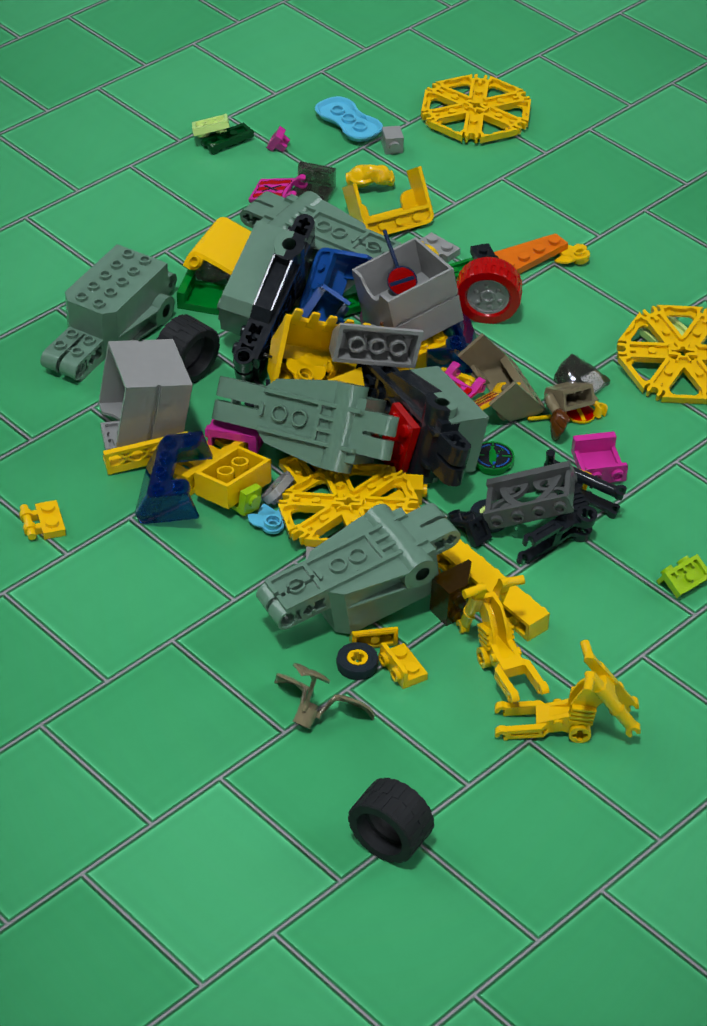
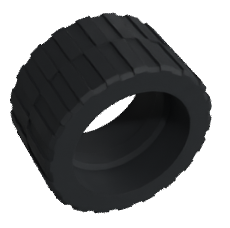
M182 314L171 319L157 337V339L174 340L192 383L202 379L210 371L220 348V339L217 331L188 314Z
M379 778L374 781L348 812L349 826L360 844L373 855L391 863L408 861L434 828V817L424 798L417 791L409 787V785L396 779Z

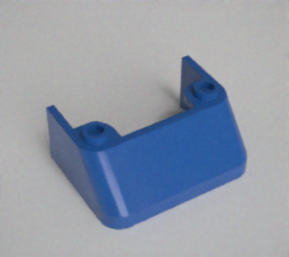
M326 247L321 248L316 253L298 308H303L319 284H325L343 296L347 281L354 280L352 269L373 258L367 254ZM339 317L336 324L344 323L345 320Z
M319 284L303 306L302 317L309 318L312 312H319L321 314L319 321L326 322L330 315L337 316V319L339 317L343 318L348 312L349 308L347 306L351 302L327 285Z

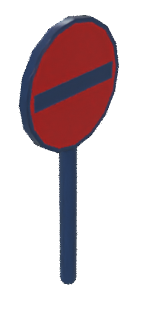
M383 230L395 268L388 274L387 284L394 294L399 295L417 285V276L411 268L399 266L386 230Z

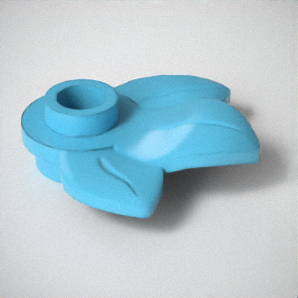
M262 504L258 514H248V521L253 526L262 528L268 534H277L284 529V522L279 509L275 511L268 505Z

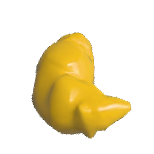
M357 165L346 173L347 185L356 183L358 188L367 187L374 182L379 185L392 187L395 183V176L393 171L389 170L385 165Z

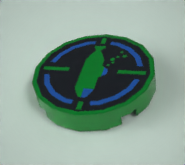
M484 442L481 446L476 467L484 474H504L506 470L513 467L515 458L513 450L500 442Z

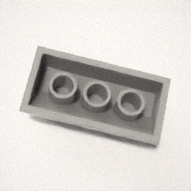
M339 323L332 331L329 351L332 362L415 369L424 332L423 330Z

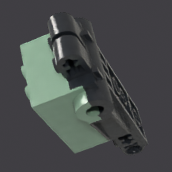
M308 214L297 216L292 227L289 226L287 230L257 220L218 301V320H220L221 329L240 335L239 342L236 341L232 349L236 379L253 382L254 379L259 380L269 359L263 357V354H269L271 338L282 323L284 316L290 313L296 299L303 295L306 286V275L310 268L308 261L315 248V221Z
M357 364L356 369L362 367L364 385L369 387L368 397L387 401L384 414L390 413L392 403L400 402L421 427L408 467V473L423 475V483H435L440 479L445 485L452 487L460 486L464 473L472 472L476 469L489 416L439 366L399 371L396 367Z

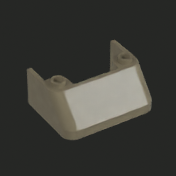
M483 333L458 354V357L473 370L471 375L475 380L478 377L486 380L484 384H486L490 392L497 383L506 382V385L501 387L502 392L489 402V405L496 410L497 415L503 421L506 419L514 421L539 415L546 409L517 364Z

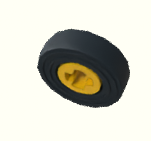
M353 642L344 645L338 651L336 664L338 671L348 679L363 680L371 677L377 671L379 658L377 651L372 646L366 643Z

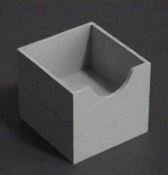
M417 237L393 248L399 266L411 268L415 272L418 281L416 286L399 295L394 294L387 284L388 274L395 268L390 251L352 269L363 320L366 323L380 326L382 321L384 322V327L423 330L422 341L464 320L454 269Z
M173 339L108 341L98 404L103 415L114 417L120 421L118 434L112 438L115 448L184 432L193 384Z

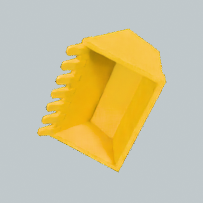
M295 308L292 314H286L271 338L269 355H272V358H269L267 367L270 383L276 379H294L293 374L287 369L286 363L282 362L283 358L287 359V357H290L297 361L299 357L307 354L313 366L326 367L328 360H332L329 345L332 331L338 325L336 324L337 316L330 315L326 322L319 321L321 315L319 312H312L309 318L302 317L303 309ZM347 319L344 323L354 324V320ZM345 363V364L354 366L355 369H356V365H357V364H354V363Z

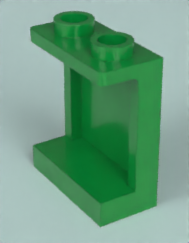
M188 269L177 291V308L219 315L217 304L226 285L196 280V270Z

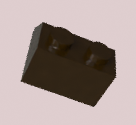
M469 559L436 575L432 579L430 611L445 626L461 619L463 609L467 604L468 598H463L462 590L469 588L472 562Z

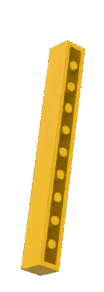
M400 489L386 496L406 498ZM459 540L452 548L437 555L438 567L443 571L469 559L472 562L469 587L483 582L487 587L486 593L492 592L498 579L505 577L497 568H494L483 556L477 554L462 540ZM518 586L509 587L503 603L506 619L514 626L512 629L528 642L548 630L550 613Z

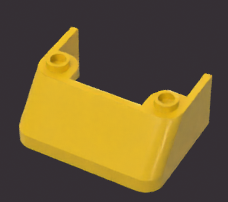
M419 166L406 171L411 189L401 194V208L369 216L367 207L361 202L357 184L354 183L343 187L349 215L364 223L367 229L384 235L383 230H386L388 234L430 223L434 218V212L422 167Z

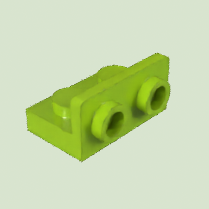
M698 554L691 558L687 555L680 559L674 568L672 565H669L660 572L662 576L656 580L658 584L665 581L675 597L679 598L707 581V567Z

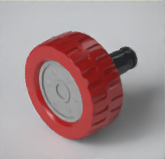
M490 254L486 257L470 261L458 274L456 284L462 313L469 319L478 323L497 324L509 319L517 312L522 298V280L516 268L509 262L499 259L497 255Z

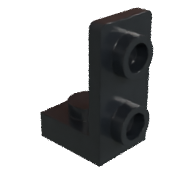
M459 509L448 513L447 519L454 526L465 528L471 547H478L492 538L483 513H476L474 511L464 512Z

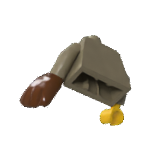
M565 382L546 387L544 392V401L552 413L550 427L551 436L554 441L560 438L567 427V423L570 422L566 411L590 405L595 407L593 415L596 418H601V415L605 417L608 406L605 403L598 402L599 399L594 394L592 383Z

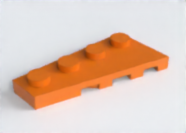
M555 233L495 251L494 253L499 259L509 262L521 274L567 250L568 242Z

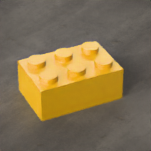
M237 445L194 472L195 495L223 508L230 509L239 503L241 490L255 483L264 487L271 482V459Z

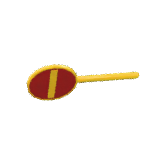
M591 406L566 411L569 419L579 424L590 423L595 418L593 415L594 409ZM551 415L531 416L527 420L551 419Z

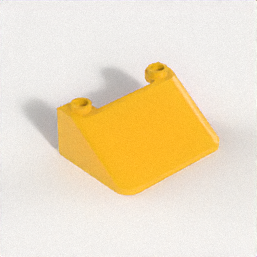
M220 217L187 255L182 266L190 270H197L205 260L231 275L252 231L227 217Z

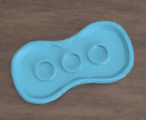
M340 96L330 97L315 105V111L321 119L340 127L345 136L352 141H368L378 136L382 131L383 125L378 119L360 112L355 103L348 98Z

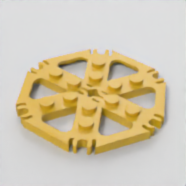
M473 74L436 81L432 83V88L427 87V90L425 89L421 109L422 120H426L425 124L429 128L461 142L463 138H465L464 141L466 143L469 139H474L475 143H478V139H480V143L517 136L521 134V129L526 130V127H528L531 106L530 96H526V92L523 89L490 76L487 79V75H484V78H478V74H475L474 78H472ZM468 86L470 87L469 96L452 88ZM492 88L505 93L487 97L488 90ZM432 101H440L445 105H449L430 109ZM520 108L523 111L522 117H517L504 110ZM465 119L464 129L460 132L453 131L451 128L442 125ZM483 121L500 127L503 130L493 132L492 134H484L482 132Z
M652 306L651 313H648L645 309L642 311V314L639 312L617 342L618 363L642 393L647 389L646 396H649L650 393H656L655 400L661 399V402L707 404V344H703L707 339V308L703 311V307ZM668 317H688L693 319V322L684 334L681 335ZM640 328H648L659 342H637L631 340ZM635 362L662 363L652 378L647 381L643 380L632 366ZM684 373L699 393L697 395H675L671 393L670 389L680 375Z
M353 464L351 474L326 469L323 472L322 468H319L286 489L285 493L282 494L283 500H279L278 503L279 512L289 537H292L293 541L299 538L300 544H305L308 547H317L329 539L319 538L324 533L341 522L344 523L345 527L363 516L373 506L386 504L392 510L401 507L406 514L419 508V499L406 472L404 474L403 470L396 472L394 466L382 464ZM353 475L372 476L355 488L349 479ZM320 476L319 479L311 482L313 478ZM324 483L328 486L331 494L306 491L317 484ZM393 488H400L406 498L380 496ZM295 512L316 513L297 525L294 524L291 517Z

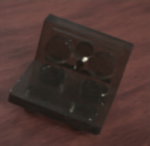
M300 161L298 164V176L300 174L306 175V179L302 182H308V185L304 189L295 186L292 191H296V196L298 197L306 191H311L318 194L322 200L328 202L336 187V168Z

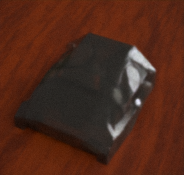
M571 354L565 359L554 375V382L557 384L565 382L592 383L595 395L605 385L608 386L610 384V379L575 354Z

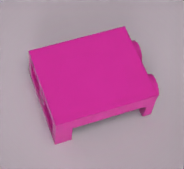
M212 419L210 425H207L205 429L208 445L213 446L217 437L246 442L250 451L258 453L263 444V440L256 429Z
M615 432L573 436L571 453L577 468L592 473L591 475H596L598 478L609 483L626 481L628 464L626 462L622 463L615 447L617 438Z

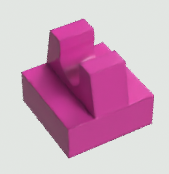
M279 126L270 138L266 148L271 151L276 148L284 152L290 139L284 134L286 130L283 127Z

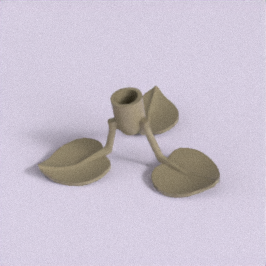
M298 663L293 664L301 676L311 677L310 687L291 676L280 673L276 674L274 683L295 684L302 691L300 705L293 722L305 728L311 729L315 718L320 719L321 715L335 701L347 702L361 708L369 714L372 720L375 717L373 710L365 703L340 694L334 695L319 711H316L318 706L310 702L316 680L319 679L328 684L330 680L315 670Z

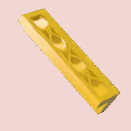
M186 431L103 451V461L107 474L110 475L190 456L192 452L189 434Z

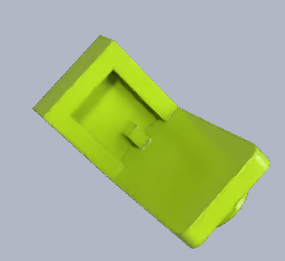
M255 483L241 490L239 503L231 508L242 516L260 508L262 487Z

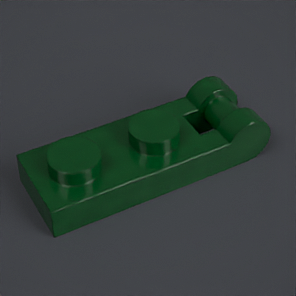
M243 122L227 128L225 132L214 133L204 137L201 144L215 155L223 148L253 138L254 131Z

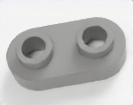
M286 471L281 474L263 493L261 498L267 505L278 503L282 499L281 494L293 486L292 481L294 477L291 473Z

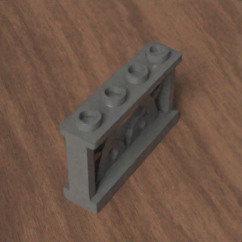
M571 461L487 479L486 486L488 490L483 517L488 523L489 529L494 530L574 512L573 502L577 474ZM535 491L542 493L533 501L524 503L517 501L526 493Z

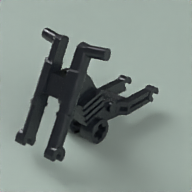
M549 449L546 451L544 466L561 463L555 460L554 450ZM573 466L577 474L573 502L574 512L559 515L532 533L525 534L522 541L523 546L526 547L528 541L532 542V546L518 553L517 563L521 564L522 559H525V563L530 564V562L554 549L569 537L577 542H586L590 538L592 527L597 519V511L593 507L606 512L607 516L611 519L616 518L620 505L592 494L591 491L584 490V484L590 486L589 488L597 489L620 501L623 499L627 487L624 485L616 486L598 478L596 475H591Z

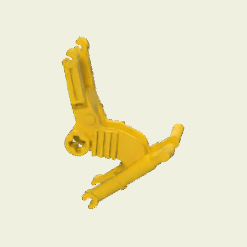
M524 575L499 578L493 591L486 593L487 587L483 582L462 590L463 598L469 599L463 609L461 619L456 620V625L460 627L459 633H466L470 630L476 612L480 613L482 623L477 624L480 633L478 637L480 638L479 643L481 647H478L476 650L479 665L483 669L492 666L495 668L494 679L504 692L508 702L512 703L520 701L518 691L508 678L525 674L538 694L550 693L547 682L541 678L531 661L521 657V649L517 647L513 640L515 639L513 635L514 630L512 629L514 626L506 619L503 608L509 587L525 584Z
M582 640L580 645L584 655V662L591 671H586L584 673L585 678L581 679L575 687L571 686L569 698L564 700L554 699L553 702L544 703L541 700L514 703L497 702L495 704L496 714L500 710H503V716L505 717L536 714V724L500 725L495 728V737L498 738L503 734V740L507 741L508 739L541 738L548 733L563 731L569 733L571 741L585 743L591 738V725L593 726L597 712L596 709L602 703L609 709L610 714L615 716L624 726L626 735L632 737V731L641 734L640 723L629 713L631 712V706L639 709V700L637 697L631 696L624 688L623 683L618 681L604 663L596 658L589 640Z

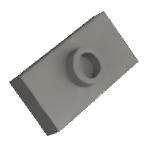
M120 421L100 423L105 450L115 448L112 438L118 434Z

